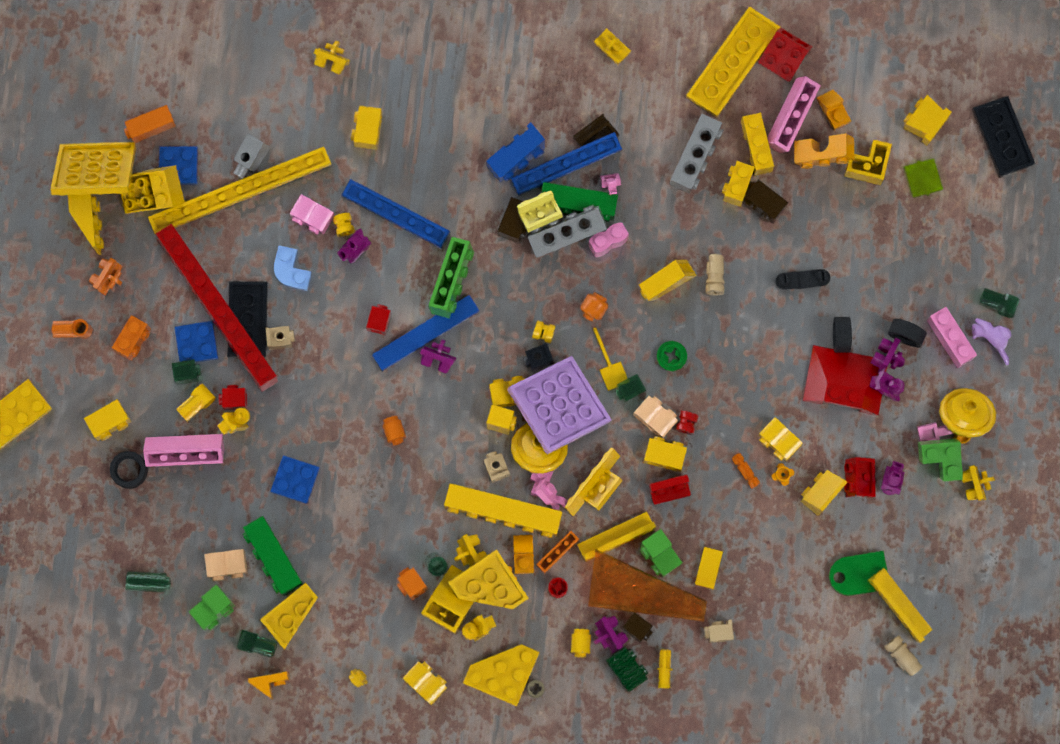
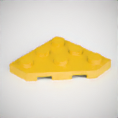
M494 550L448 581L458 599L514 609L529 599L498 550Z
M521 644L470 665L463 684L517 707L540 652Z

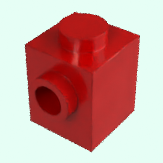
M377 304V307H371L366 326L367 331L386 336L391 318V310H388L387 306Z
M227 385V388H222V394H219V405H222L224 410L247 409L246 388H239L238 385Z

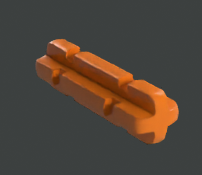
M742 454L734 455L732 461L735 465H738V470L744 479L748 480L750 488L757 487L760 481L757 477H754V472L748 463L744 462Z

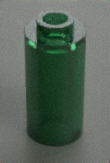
M433 552L425 559V565L433 576H442L446 573L448 565L441 554ZM435 561H438L437 565H432Z
M127 571L126 591L166 593V590L170 589L171 577H168L167 573Z

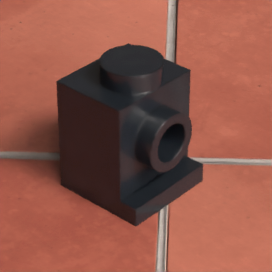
M547 342L525 351L526 356L523 357L526 367H531L532 372L554 363ZM540 354L541 358L539 360H536L534 358V355Z

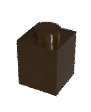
M635 612L622 627L625 632L640 643L643 639L647 641L653 633L651 631L653 625Z

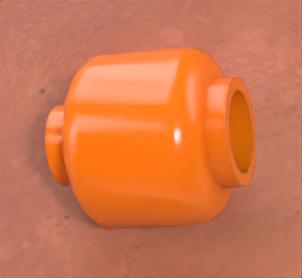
M596 292L587 294L580 306L581 311L584 312L583 317L592 322L594 319L601 320L609 307L606 302L607 299Z

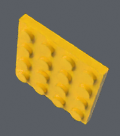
M136 143L60 144L50 188L51 195L128 193Z

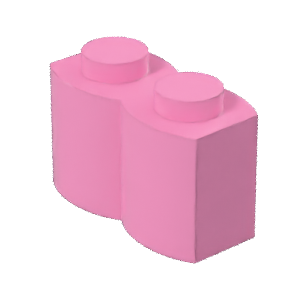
M300 195L290 212L294 223L300 226L302 224L309 226L308 230L316 235L319 233L324 235L333 220L332 218L335 216L334 212L304 195Z
M615 223L606 232H599L593 235L589 240V248L595 257L604 256L611 248H618L625 244L629 233L623 223Z

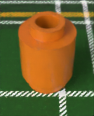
M398 416L384 419L383 429L388 443H392L393 446L403 443L406 434Z

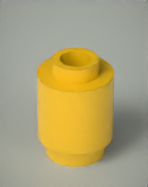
M574 629V634L571 637V653H575L574 657L586 658V654H590L591 649L589 630Z

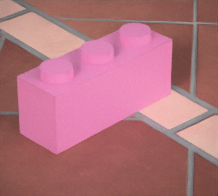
M944 307L927 319L928 324L957 369L977 356L947 307Z

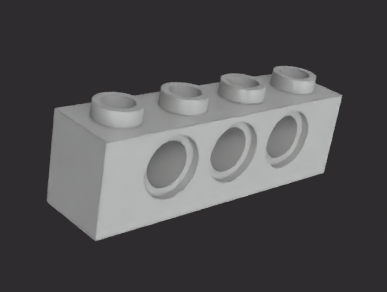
M701 114L669 185L689 194L692 189L696 190L700 182L698 176L700 172L704 173L708 165L705 161L708 156H712L716 146L713 145L715 139L719 140L723 133V129H721L722 122ZM706 134L710 137V140L703 141L700 136ZM700 151L703 156L696 158L692 153ZM693 168L695 173L689 175L685 172V169Z
M590 205L584 208V212L580 214L573 212L566 215L565 220L560 222L555 220L549 223L548 227L543 229L540 227L531 231L528 239L536 258L607 230L608 226L600 207ZM586 218L589 220L590 225L582 227L579 221ZM566 225L570 226L572 228V233L568 235L564 234L562 232V227ZM552 233L555 239L548 242L545 240L544 235Z

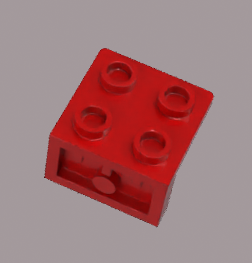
M779 28L761 56L759 64L790 82L805 56L811 51L812 46L785 29Z

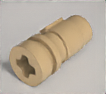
M712 254L709 255L706 274L708 279L706 280L705 293L714 296L723 295L725 288L723 286L725 285L723 280L724 256Z
M900 635L889 641L884 648L887 652H891L890 655L896 658V663L911 677L922 668V665L906 647L907 644L902 642L903 639Z

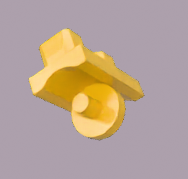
M607 28L594 40V44L617 65L631 53V50Z
M335 41L333 45L326 44L325 48L331 50L330 52L321 48H315L313 53L316 54L314 65L325 68L329 59L334 61L330 71L337 74L342 73L344 67L349 65L350 60L336 55V53L342 55L344 53V49L339 48V41Z
M238 408L234 412H225L222 415L224 420L217 425L223 434L228 432L233 434L236 431L246 430L249 427L246 423L250 420V413L246 408Z
M975 465L970 466L968 470L962 472L963 483L973 481L975 487L965 490L967 499L987 500L982 484H984L986 491L991 490L990 482L995 481L994 477L988 478L987 471L981 472V479L978 467Z
M466 534L457 540L459 547L456 548L458 556L454 558L455 562L461 560L463 566L469 565L470 567L487 556L485 551L476 553L474 547L480 544L477 534L471 536Z
M480 615L465 624L462 628L464 638L478 641L486 636L492 628L496 627L492 615L484 619Z

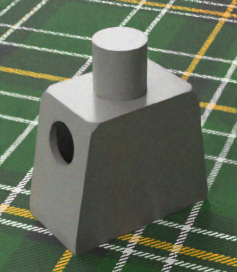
M248 133L234 157V161L239 164L233 173L243 179L248 169L255 172L271 147Z

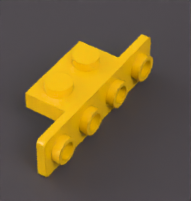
M612 447L604 453L598 465L591 470L590 475L580 484L576 493L568 499L564 508L570 515L574 516L585 502L600 511L621 484L622 479L610 471L620 458V455Z

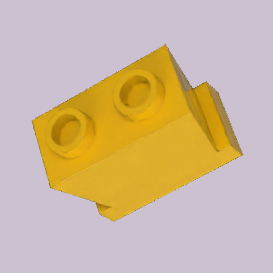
M927 94L924 99L920 98L914 107L917 109L914 113L909 112L903 121L905 122L903 129L923 138L921 142L926 146L929 145L952 113L947 108L943 110Z

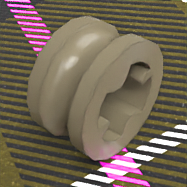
M533 680L528 684L527 692L531 697L539 698L544 694L545 688L541 681ZM534 684H539L538 687L542 688L541 691H538L537 695L532 694L533 691H530V687H534Z

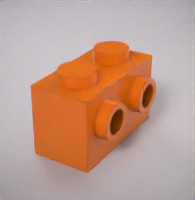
M131 315L113 344L112 349L119 355L132 361L139 354L143 341H146L149 337L151 328L147 323Z
M407 567L399 573L400 577L397 578L399 581L397 586L404 596L408 594L412 601L428 591L427 586L414 567L411 569Z

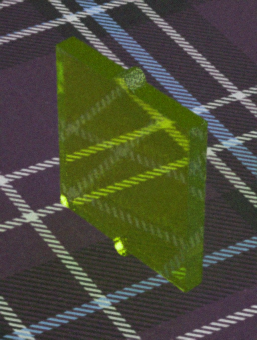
M934 158L904 166L913 198L923 195L929 196L931 193L943 190Z

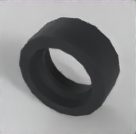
M834 317V352L850 353L852 346L850 317Z
M897 318L893 319L888 330V334L893 339L897 338L901 340V343L916 348L922 346L927 332L921 327Z
M125 451L113 458L109 471L111 478L117 485L122 488L133 489L143 484L147 478L148 467L145 466V460L139 454ZM125 459H133L140 466L138 477L132 481H124L118 475V466Z

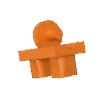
M111 257L109 260L102 258L99 268L103 271L99 276L93 274L89 279L93 287L105 296L115 284L119 286L122 284L119 277L122 274L120 271L123 266Z

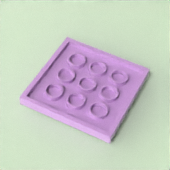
M572 356L507 389L546 454L610 423L612 420Z

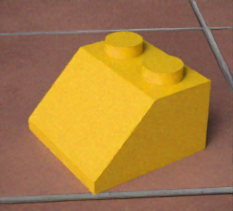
M828 470L824 474L820 472L813 480L816 482L812 488L808 486L801 494L804 497L801 502L817 516L823 512L847 483V481Z

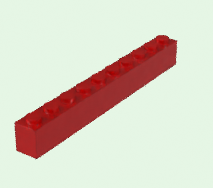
M170 224L157 232V241L260 391L263 392L278 382L276 374L174 226Z

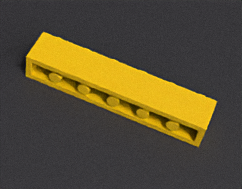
M451 483L449 484L444 508H447L449 513L458 514L463 512L466 513V517L472 519L482 517L485 518V522L496 524V521L504 523L503 526L512 529L515 526L522 527V531L528 533L538 531L541 532V536L547 538L557 536L563 513L562 511Z

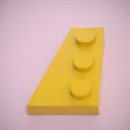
M306 582L260 619L284 650L318 598Z

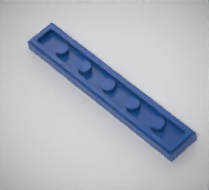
M615 132L514 176L511 180L518 195L521 196L543 186V182L550 183L623 149Z
M350 179L341 195L343 198L439 248L443 247L450 234V231L352 179Z
M468 295L457 302L456 310L454 313H451L450 319L435 315L375 352L372 356L383 372L480 311L471 296Z

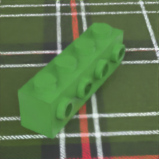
M455 237L451 238L428 305L431 314L450 319L451 313L455 312L457 295L460 296L462 292V280L468 274V262L472 261L474 256V250L470 241Z

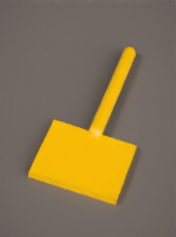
M594 327L593 331L608 364V367L600 369L607 390L610 391L629 383L621 361L613 365L611 364L598 330Z

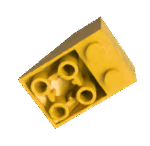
M176 165L132 173L129 192L121 194L125 214L170 208L184 203Z
M93 194L68 195L70 214L97 254L101 255V249H104V241L102 237L100 238V230H102V221L98 217V212H101L100 201H97V197Z
M451 565L421 614L456 635L474 602L458 599L448 584V581L463 572Z

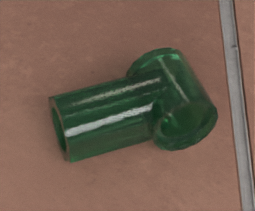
M984 288L979 300L980 305L996 310L998 314L1007 318H1014L1020 299L1010 294L1003 295Z
M241 630L236 649L273 658L278 641Z

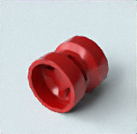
M681 411L679 415L680 422L677 423L675 430L684 434L694 435V425L698 421L699 416L692 412Z
M560 577L553 578L548 587L550 595L554 598H562L566 595L568 590L567 582Z

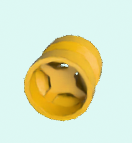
M350 213L338 214L332 218L333 223L337 227V237H344L355 233L354 226L351 224L352 218Z
M537 320L532 338L536 340L542 339L544 342L551 344L556 326L552 324L546 325L543 321Z

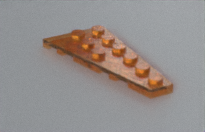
M595 549L588 602L589 607L704 622L707 606L706 600Z

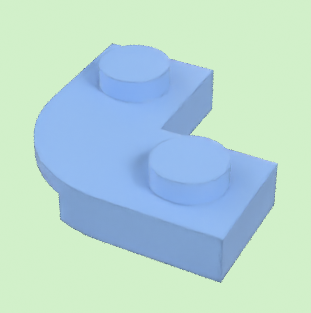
M278 246L274 263L275 276L284 286L308 291L312 272L294 268L298 250Z

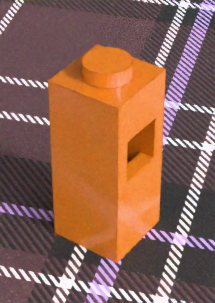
M164 105L125 121L127 128L124 131L128 139L131 138L133 142L137 143L174 128L176 125L168 106Z

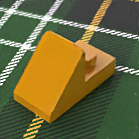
M834 89L816 98L834 131L851 123V119L843 106L844 100Z
M513 535L515 574H534L533 535Z
M281 672L249 678L248 682L273 699L271 684L274 683V687L286 685L285 681H289L290 678L288 672Z

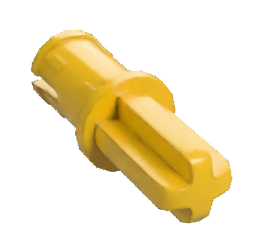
M669 649L660 650L659 668H657L659 670L658 688L670 689V671L673 669H671V650Z

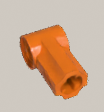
M83 319L53 321L52 324L53 338L87 339L93 332L92 326ZM81 325L86 326V329L83 333L78 332V329Z

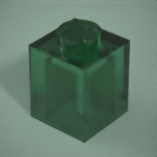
M194 359L172 363L173 377L176 385L199 382V376L202 375L201 366Z
M638 374L617 384V390H615L620 401L623 400L624 403L646 392Z

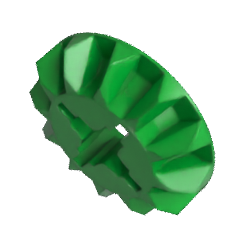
M667 341L659 347L657 361L665 370L674 372L685 365L687 351L681 343ZM675 349V357H677V359H673L672 361H670V363H668L669 357L667 356V353L671 354Z

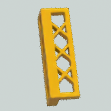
M645 512L577 544L584 561L588 562L654 531L656 526L651 521L648 512Z
M884 568L881 569L868 581L915 641L921 643L925 640L924 636L933 629Z

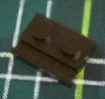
M602 114L573 135V138L582 147L615 132L617 138L620 134Z

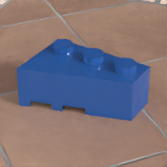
M531 122L527 125L529 128L520 136L519 134L513 137L514 141L506 147L500 148L486 161V166L500 183L504 180L506 182L514 176V172L518 169H525L529 165L530 160L533 158L537 159L543 155L545 139Z

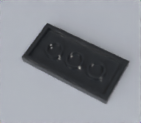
M1008 96L972 109L999 178L1036 165Z
M229 281V307L263 357H266L268 282ZM228 344L227 356L237 357Z

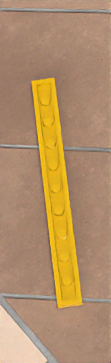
M323 146L149 216L148 219L156 235L157 232L170 224L174 228L332 164Z

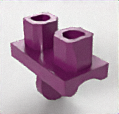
M358 229L337 253L342 261L348 260L352 264L369 248L371 242L363 235V231Z
M885 338L882 339L878 349L886 353V356L876 351L870 362L879 368L877 373L885 371L889 363L892 369L904 366L905 359L902 357L903 353L898 351L895 354L901 340L895 338L892 342Z
M443 339L440 344L432 343L431 347L435 349L424 346L420 352L422 354L421 365L431 367L433 360L436 359L440 361L437 370L443 373H448L451 366L456 362L457 357L446 354L450 353L451 348L445 346L446 340Z
M879 371L878 376H872L871 388L876 389L893 401H900L899 394L904 391L905 386L903 380L894 378L885 371Z
M893 461L891 467L886 466L881 484V489L885 494H900L905 474L903 472L904 464Z
M605 616L595 623L598 629L595 631L598 639L593 641L595 645L601 643L604 649L608 647L613 654L628 641L624 632L618 635L614 632L613 628L619 625L615 616L608 618Z

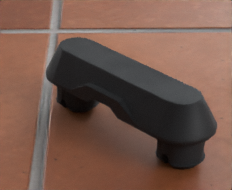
M824 269L785 272L777 276L776 285L780 289L819 287L827 285L830 282L831 276Z

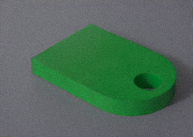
M884 551L838 559L829 571V582L832 588L844 596L877 592L868 580L883 568L887 571ZM835 573H842L844 575L843 583H836L834 581Z

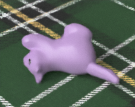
M976 318V323L972 325V339L977 337L986 338L998 350L1004 363L1009 365V357L1005 352L1008 340L1012 336L1009 328L999 325L994 327L990 322Z

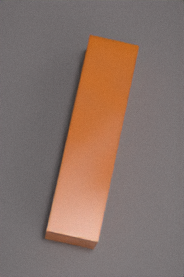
M570 531L536 566L546 574L579 541V538Z

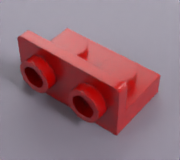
M861 457L846 459L844 465L845 481H847L844 486L845 496L847 498L876 497L875 459Z
M688 474L651 483L649 489L653 504L657 505L689 497L691 492L688 485Z

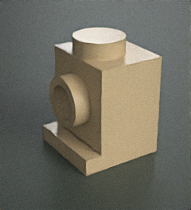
M289 326L266 328L269 350L292 347L295 335L294 330H290ZM278 334L284 335L282 339H277Z
M497 451L486 455L487 458L484 459V464L492 483L510 476L502 453L497 454ZM494 462H498L500 466L498 468H493L492 464Z
M727 620V624H723V621L712 622V626L704 627L705 639L709 638V643L733 641L732 620Z

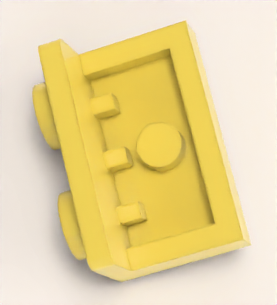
M552 191L540 193L537 197L525 200L517 205L519 216L528 233L563 217Z

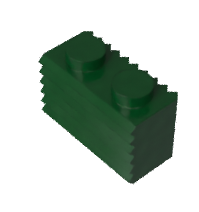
M624 647L608 658L606 662L629 693L648 680L646 675L649 673L642 664L640 666L635 661L637 656L631 648L627 650Z

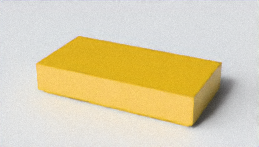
M704 547L694 585L714 589L723 551Z

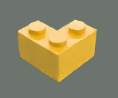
M873 140L868 157L854 154L855 160L848 161L844 177L881 185L884 180L892 144Z

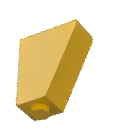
M674 260L640 283V293L646 300L654 301L697 275L688 260Z

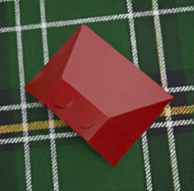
M813 345L803 401L820 405L824 402L859 409L860 413L878 416L882 394L876 389L871 388L870 382L872 376L879 375L877 373L879 368L870 363L873 358L871 356L851 352L835 353L834 349Z

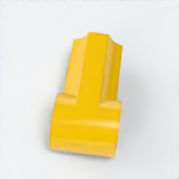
M204 384L196 387L191 392V396L176 409L187 422L199 411L209 407L216 399Z

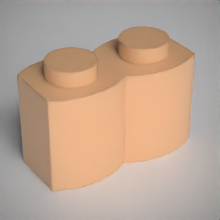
M648 396L633 415L656 436L664 438L677 423V415L671 409H664L661 406L662 402L657 397Z
M244 549L205 554L207 578H212V581H222L225 576H231L232 579L243 578V574L248 573Z

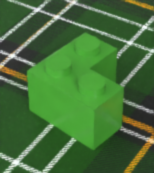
M958 439L918 442L919 461L922 464L938 463L939 478L942 481L963 480L961 443Z
M660 529L642 541L640 553L645 560L649 559L653 564L651 568L657 576L661 575L663 578L682 565V561L672 549L669 539Z
M215 585L201 597L203 600L192 608L189 613L203 630L207 631L209 629L211 631L219 624L218 620L223 616L227 618L234 612L233 608L236 605L218 585Z

